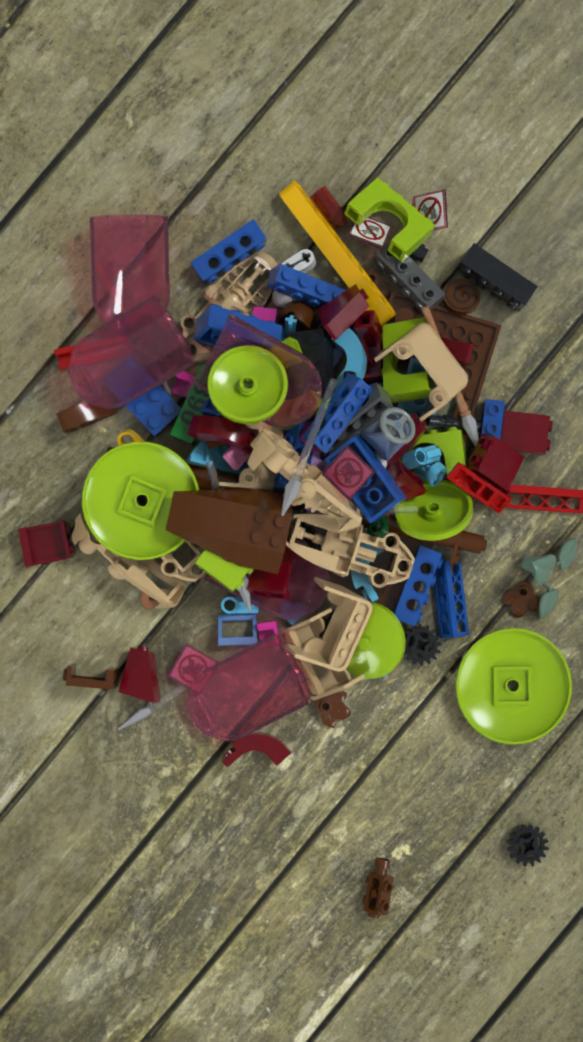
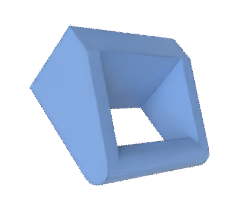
M256 613L218 614V646L257 644ZM253 621V636L223 637L222 622Z

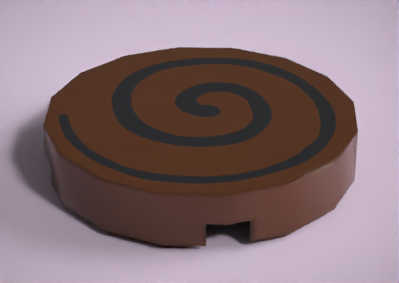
M454 279L448 282L443 289L445 296L442 302H444L446 309L453 314L466 315V313H472L479 304V290L468 280Z

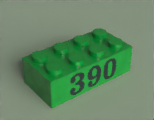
M201 364L170 434L173 438L193 447L199 440L187 434L193 416L203 415L200 409L209 397L208 376L211 367Z

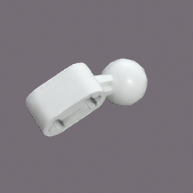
M303 249L285 260L282 264L306 274L316 266V259L311 250ZM307 257L310 261L306 263V261H304V258ZM276 291L272 293L274 304L280 308H283L288 303L295 302V299Z

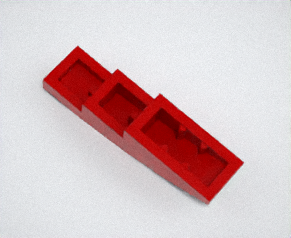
M460 462L446 476L475 499L477 498L486 506L491 507L497 513H500L511 500L503 491Z

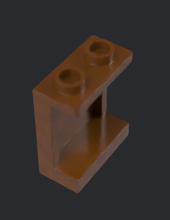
M71 664L67 669H64L63 681H66V686L113 690L117 687L118 667L106 669V678L78 676L76 675V664Z

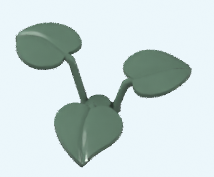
M576 538L567 540L561 546L557 561L555 555L548 554L538 559L527 555L522 562V569L532 573L535 582L539 585L543 584L547 589L539 603L540 619L545 618L553 611L559 597L558 590H551L546 581L555 565H559L560 569L564 570L572 564L577 553Z

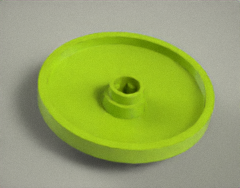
M246 345L232 348L223 353L214 362L209 372L208 393L211 402L221 415L233 422L255 424L265 421L281 408L286 399L288 379L285 368L274 354L261 347Z
M442 480L434 487H431L426 481H422L427 491L425 494L401 502L394 508L395 519L400 529L411 537L427 541L443 540L457 535L468 526L473 516L471 496L455 483Z
M370 602L373 607L371 616L346 668L348 672L355 676L364 674L365 679L380 678L393 671L401 662L406 645L405 633L399 619L391 610L375 602Z

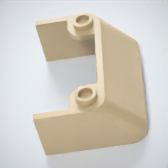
M425 322L417 324L379 352L374 358L377 362L391 351L397 358L402 360L415 355L437 384L429 394L432 406L423 411L419 418L421 422L446 405L468 383L467 373L431 325Z
M274 415L259 423L245 424L250 429L259 430V433L265 427L282 438L284 435V430L276 427L274 424ZM262 461L254 471L251 468L244 469L240 473L239 483L219 482V486L229 489H259L271 492L276 490L273 487L277 473L272 472Z
M315 577L314 581L324 590L328 591V600L337 605L322 639L317 637L309 638L305 642L303 649L287 643L284 647L294 658L340 672L348 667L371 616L373 607L367 599L347 588Z
M331 608L302 620L279 633V640L305 694L311 700H317L345 690L365 678L364 674L351 678L347 669L338 672L294 658L284 647L287 643L303 649L305 642L309 638L317 637L321 639L319 634L325 630V622L322 616L332 612Z

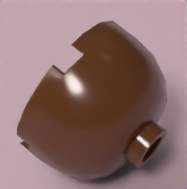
M295 301L286 304L277 316L280 319L278 323L283 326V329L285 318H290V315L297 319L295 332L313 330L316 326L315 313L311 306L304 302Z

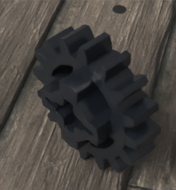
M418 624L417 629L411 626V632L405 630L407 636L405 637L404 654L408 655L406 660L408 661L412 658L413 665L417 661H419L420 666H423L424 661L431 664L430 658L436 660L437 658L434 654L441 653L437 649V646L442 645V643L437 642L440 636H434L436 630L432 629L429 631L428 625L424 629L421 624ZM419 632H425L429 634L430 637H421ZM413 636L414 640L412 644L408 646V641L410 637ZM418 640L426 642L423 645L424 649L414 648L418 645ZM431 644H433V649H432L431 653L429 654V653H428L429 646H430ZM419 652L422 658L415 657L411 653Z
M530 823L527 828L524 824H521V829L514 827L515 833L509 832L511 840H506L510 844L506 849L508 852H512L509 856L512 859L516 857L515 862L517 864L522 861L525 867L527 862L531 866H534L535 860L541 863L540 857H546L543 851L549 850L544 845L549 842L547 838H543L545 833L543 831L538 833L540 828L536 826L533 829ZM537 837L540 841V847L536 845ZM515 842L519 845L518 853L515 849ZM524 843H530L531 847L525 848Z

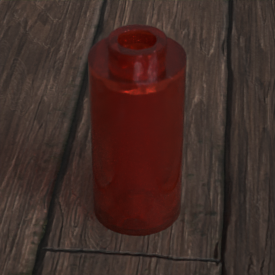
M326 186L317 190L310 197L333 229L336 227L340 229L347 224L346 220L348 217Z

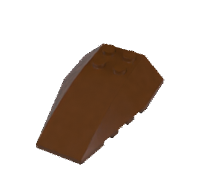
M259 489L174 491L166 531L238 566L278 574L285 552L293 505L291 504L284 516H281L284 498L282 494Z

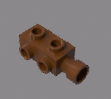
M375 858L374 866L376 870L375 872H370L365 880L367 891L362 898L363 911L368 912V916L372 918L388 915L394 877L387 875V869L390 868L391 860L386 858Z

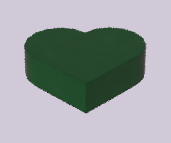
M383 516L371 523L368 527V534L384 538L389 531L387 517Z

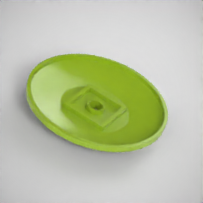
M151 442L123 444L105 453L91 468L85 480L82 493L84 518L94 537L111 552L134 560L158 558L172 552L185 541L166 531L173 492L199 490L198 482L189 465L171 449ZM139 495L147 497L148 502L145 506L137 503Z
M508 628L483 636L466 652L457 671L456 695L464 717L480 734L499 743L524 744L542 738L559 724L570 703L572 679L564 656L547 638L529 630ZM511 680H515L518 684L517 689L514 691H510L507 687L508 682Z

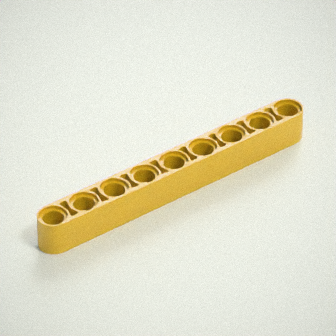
M293 180L279 192L280 197L346 285L350 288L356 284L359 289L363 288L369 296L367 299L369 307L366 311L375 310L382 327L396 315L395 310L303 188Z

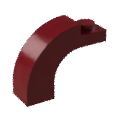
M375 310L364 311L356 319L354 328L367 356V368L363 381L382 380L381 369L383 368L382 358L377 362L374 360L378 353L383 350L381 340L382 327Z
M208 415L193 416L187 433L201 442L216 441L225 443L248 455H251L253 451L250 443L257 436L250 432V428L240 423Z
M251 732L241 735L232 741L236 749L230 748L224 753L223 756L225 758L222 762L226 767H229L244 753L255 750L265 753L277 766L291 754V750L283 741L271 734Z

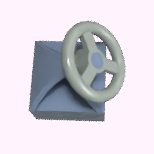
M391 407L383 411L380 418L362 431L360 435L388 461L404 444L409 443L413 439L415 424L406 411Z

